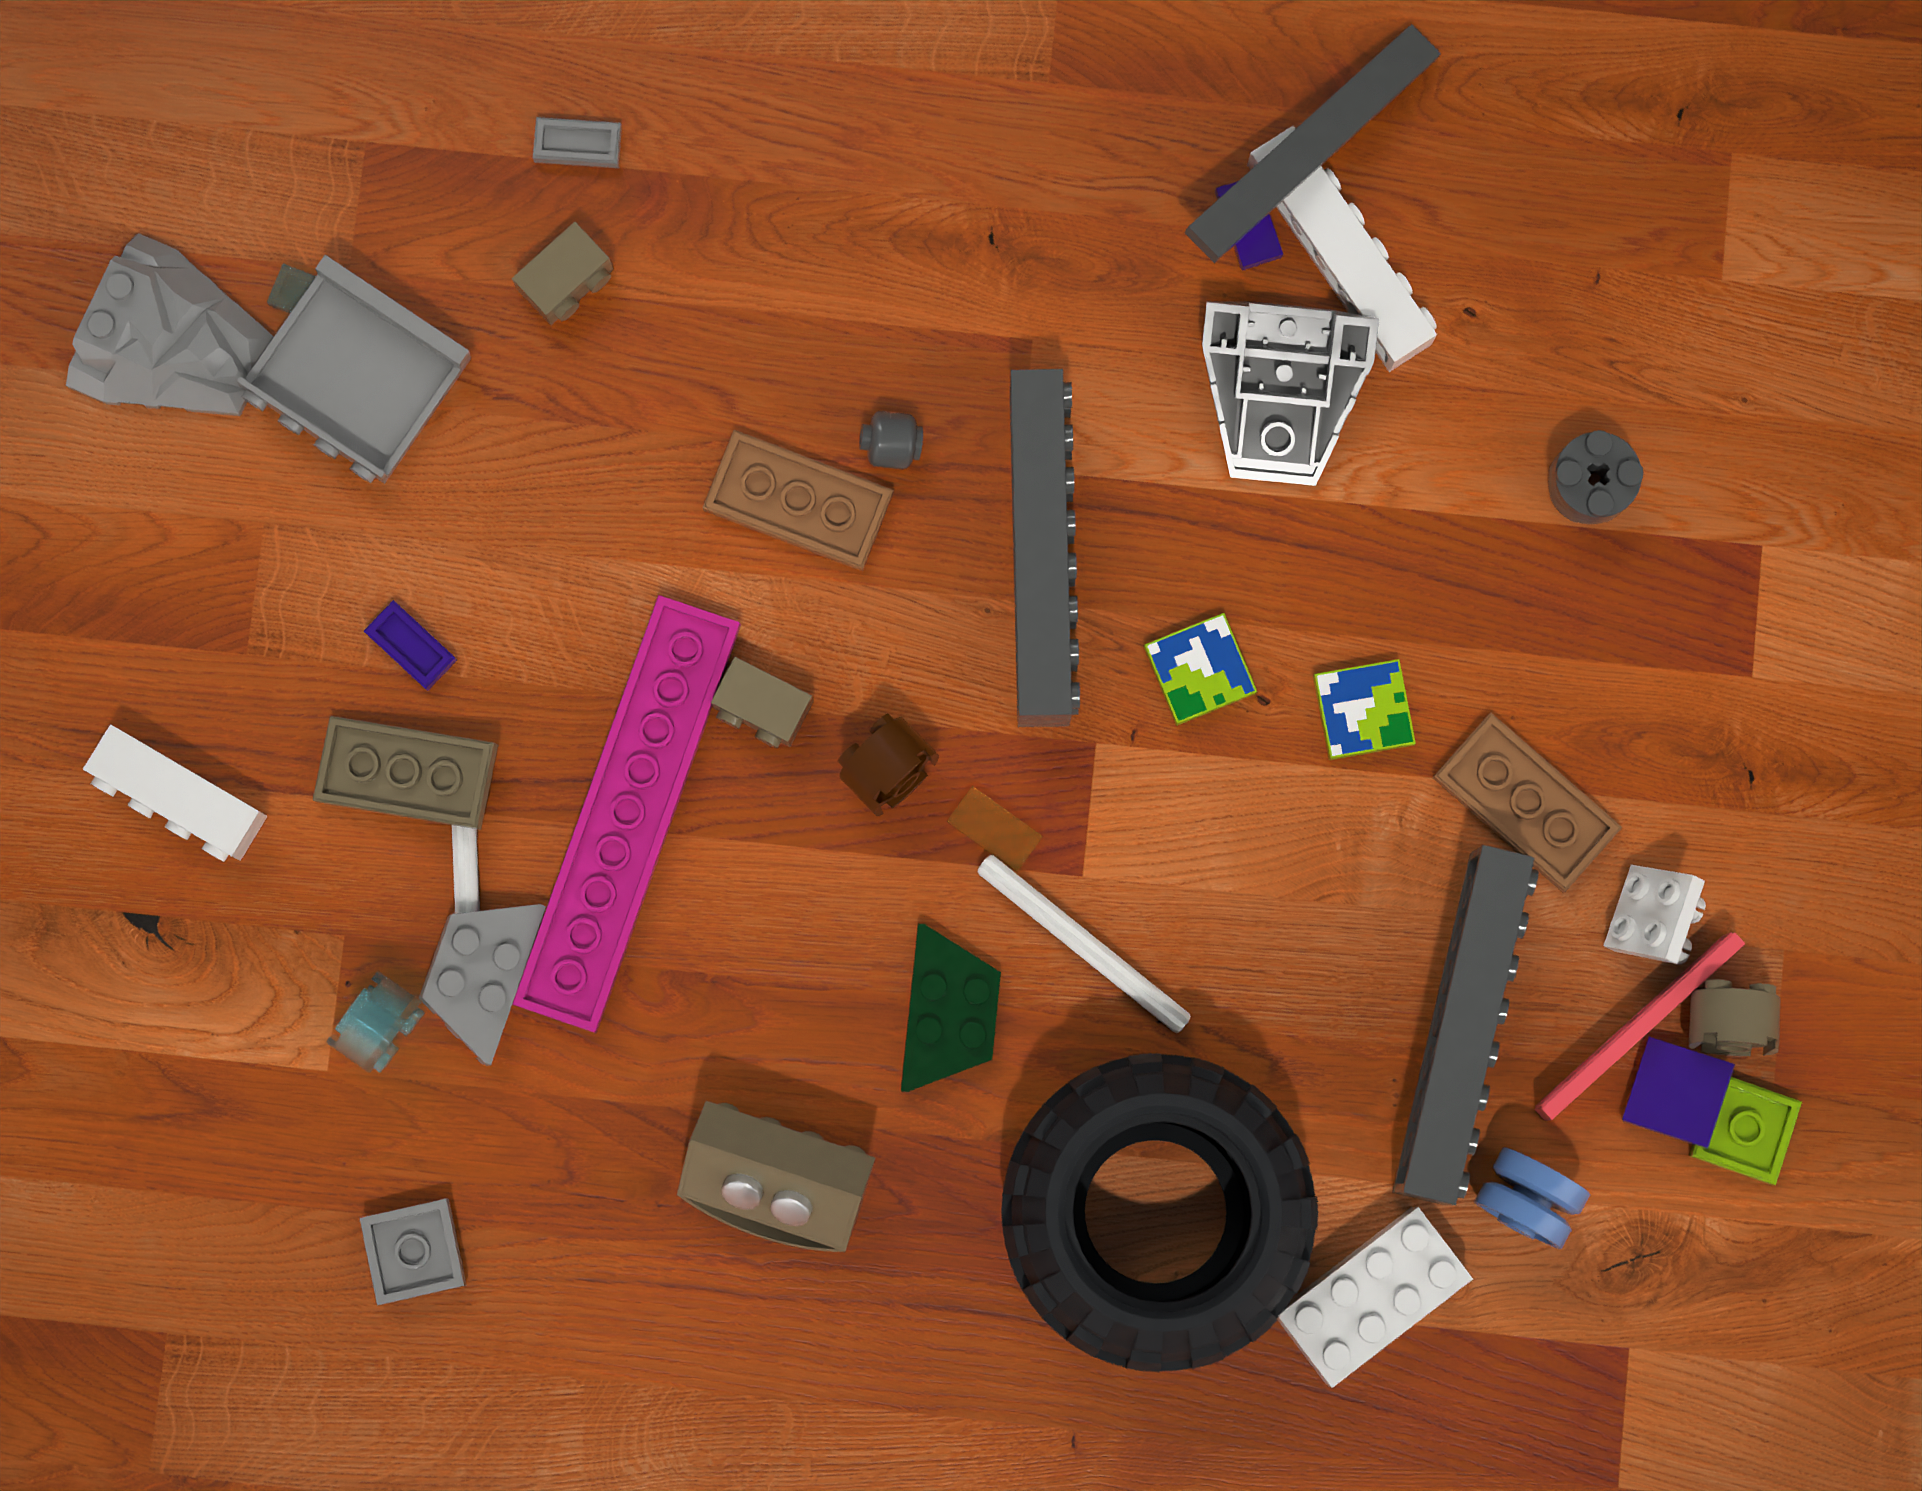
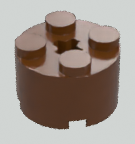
M885 714L874 723L870 729L872 735L861 746L857 743L851 745L838 759V762L843 766L839 776L840 779L876 816L884 814L881 806L887 803L893 809L905 800L928 776L923 770L927 762L930 761L935 766L939 759V755L902 717L894 719L890 714Z

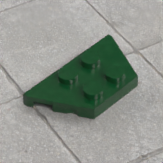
M919 923L901 1092L913 1091L935 1081L992 1061L1001 972L929 926Z

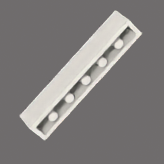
M1291 126L1252 151L1247 164L1250 170L1295 130V127ZM1320 166L1276 208L1348 313L1379 319L1375 352L1390 372L1432 345L1437 336L1435 332L1437 328L1436 322L1425 307L1419 309L1410 295L1413 291L1406 277L1401 272L1395 274L1386 261L1389 259L1388 253L1381 241L1376 237L1370 238L1363 227L1365 224L1364 218L1356 205L1353 203L1347 204L1339 193L1341 186L1335 174L1329 168L1324 170Z

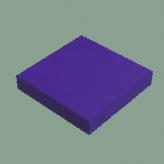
M1649 1037L1622 1121L1708 1149L1735 1064Z

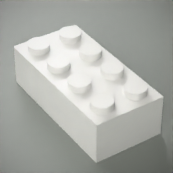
M1411 1207L1292 1298L1277 1320L1324 1383L1333 1388L1468 1284L1473 1278L1420 1208Z

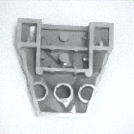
M138 233L126 245L121 257L114 256L110 260L74 335L72 345L76 351L69 364L66 386L107 405L120 406L121 403L140 404L146 408L161 409V406L184 408L188 412L241 416L247 401L241 397L245 391L241 389L237 380L240 376L244 379L246 378L274 336L228 297L214 282L199 271L177 249Z

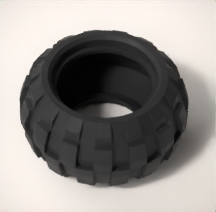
M1161 1053L1133 1055L1107 1062L1080 1074L1055 1092L1032 1117L1015 1146L1005 1176L1001 1208L1004 1242L1012 1270L1025 1296L1041 1318L1066 1341L1094 1358L1096 1357L1127 1369L1146 1372L1195 1369L1213 1364L1262 1336L1277 1321V1318L1287 1307L1294 1294L1298 1293L1310 1266L1309 1260L1313 1249L1315 1231L1318 1226L1317 1197H1315L1313 1179L1309 1168L1310 1162L1298 1135L1294 1133L1286 1119L1278 1111L1277 1106L1256 1086L1249 1084L1222 1066L1195 1057ZM1144 1141L1171 1142L1197 1154L1216 1175L1221 1185L1226 1205L1224 1231L1211 1257L1193 1273L1165 1283L1137 1281L1113 1269L1095 1249L1090 1239L1085 1219L1087 1193L1099 1168L1119 1150Z

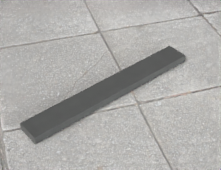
M1411 24L1189 225L1184 233L1216 263L1430 67L1441 53Z

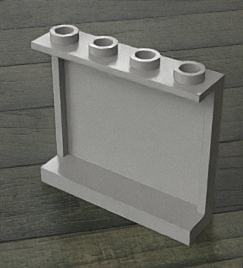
M324 255L315 268L318 275L244 379L240 376L237 383L245 391L241 397L262 412L267 406L281 415L277 421L298 436L303 430L317 439L313 445L333 459H336L338 454L342 455L353 463L349 469L369 483H372L374 478L385 484L471 360V355L468 349L327 255Z

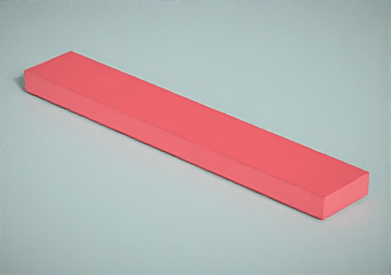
M1735 932L1720 937L1535 1106L1534 1110L1544 1121L1554 1119L1745 945L1744 941Z

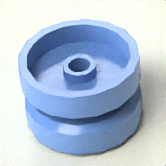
M1506 1147L1502 1148L1493 1165V1169L1501 1179L1514 1186L1513 1189L1496 1182H1486L1481 1187L1474 1203L1498 1218L1497 1220L1510 1229L1534 1240L1535 1238L1549 1246L1562 1249L1572 1229L1564 1218L1550 1210L1551 1207L1569 1215L1581 1214L1591 1194L1579 1184L1548 1166Z

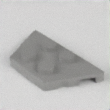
M537 904L458 913L447 917L419 999L433 1014H437L444 1021L447 1029L457 1039L460 1038L483 1065L490 1066L492 1064L546 908L544 905Z

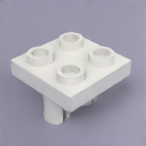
M1631 865L1603 946L1614 952L1677 965L1685 963L1689 958V954L1682 952V948L1689 951L1692 949L1691 941L1686 938L1690 924L1700 921L1703 916L1702 913L1695 909L1697 907L1705 910L1706 907L1704 899L1700 897L1705 881L1690 874Z

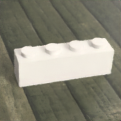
M111 724L83 770L95 776L90 784L113 797L117 790L131 797L128 803L129 807L148 818H151L154 812L167 818L168 822L165 828L188 840L191 833L206 841L202 849L225 862L228 855L241 861L268 817Z

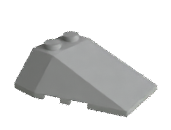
M1250 301L1206 302L1202 348L1230 477L1316 486L1339 438L1338 435L1356 402L1361 386L1374 364L1379 326L1378 318L1330 309Z

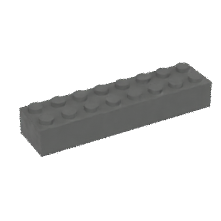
M1063 369L1011 370L1009 392L1018 727L1069 726L1072 715H1078L1080 709V683L1071 682V672H1077V665H1079L1078 639H1070V629H1076V622H1078L1077 596H1069V587H1075V579H1077L1076 553H1068V544H1074L1076 533L1075 510H1067V502H1073L1074 467H1066L1065 460H1072L1073 424L1064 425V418H1071L1072 382H1063Z
M1486 845L1480 846L1469 855L1392 1193L1440 1205H1456L1457 1198L1464 1199L1470 1173L1465 1172L1464 1167L1467 1155H1474L1478 1145L1480 1129L1474 1128V1123L1478 1110L1484 1111L1488 1101L1490 1086L1483 1083L1487 1068H1494L1498 1057L1500 1043L1493 1041L1497 1025L1504 1024L1508 1013L1509 999L1503 998L1507 981H1514L1519 964V956L1513 955L1517 938L1523 939L1528 924L1529 913L1523 912V907L1527 895L1532 896L1534 894L1539 871L1532 869L1535 857Z

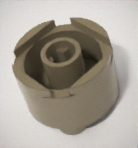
M1727 980L1705 981V987L1696 988V991L1691 993L1689 1048L1694 1049L1701 1044V1052L1725 1056H1751L1752 1048L1763 1047V1056L1778 1053L1781 998L1776 995V986L1759 983L1749 985V989L1732 988V982Z

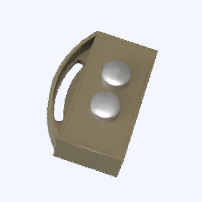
M706 1101L690 1138L677 1195L705 1214L754 1236L798 1248L845 1252L861 1209L876 1158L866 1155L857 1146L849 1145L842 1147L825 1141L815 1132L805 1131L801 1133L783 1127L773 1118L762 1117L759 1119L741 1113L732 1104L720 1103L717 1105Z

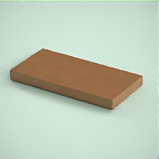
M734 430L703 505V511L863 571L893 497L894 490Z
M1492 713L1488 714L1433 776L1437 783L1517 853L1535 857L1533 867L1563 893L1570 888L1622 828Z

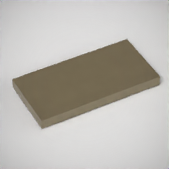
M330 716L313 801L481 830L498 744Z

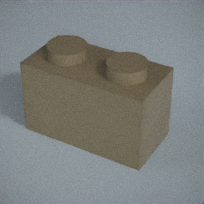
M574 222L511 279L521 295L552 325L558 319L565 321L573 315L580 305L578 301L589 291L595 293L603 288L611 278L609 273L613 270L610 258Z
M734 657L711 701L713 708L719 711L716 716L717 719L736 729H739L743 723L757 730L755 738L777 749L780 743L791 747L814 703L812 695L737 657Z

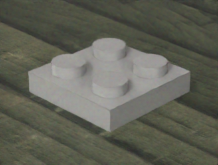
M449 1199L437 1200L360 1218L377 1305L466 1286Z

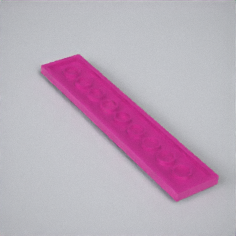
M658 595L513 1005L597 1034L712 709L711 701L721 684L741 627L740 622Z

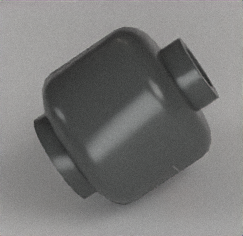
M877 411L872 416L870 425L862 424L859 449L867 450V458L872 466L903 470L907 469L913 460L920 459L923 444V427L917 426L916 420L912 415Z

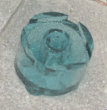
M380 971L372 977V980L378 984L376 988L371 985L367 990L364 988L334 1030L339 1032L341 1036L337 1037L333 1034L326 1041L328 1045L369 1074L373 1069L381 1073L399 1050L393 1044L398 1035L402 1033L407 1037L425 1014L423 1010L418 1008L422 1002Z

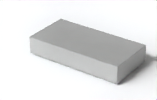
M536 117L533 160L536 163L619 168L621 123Z

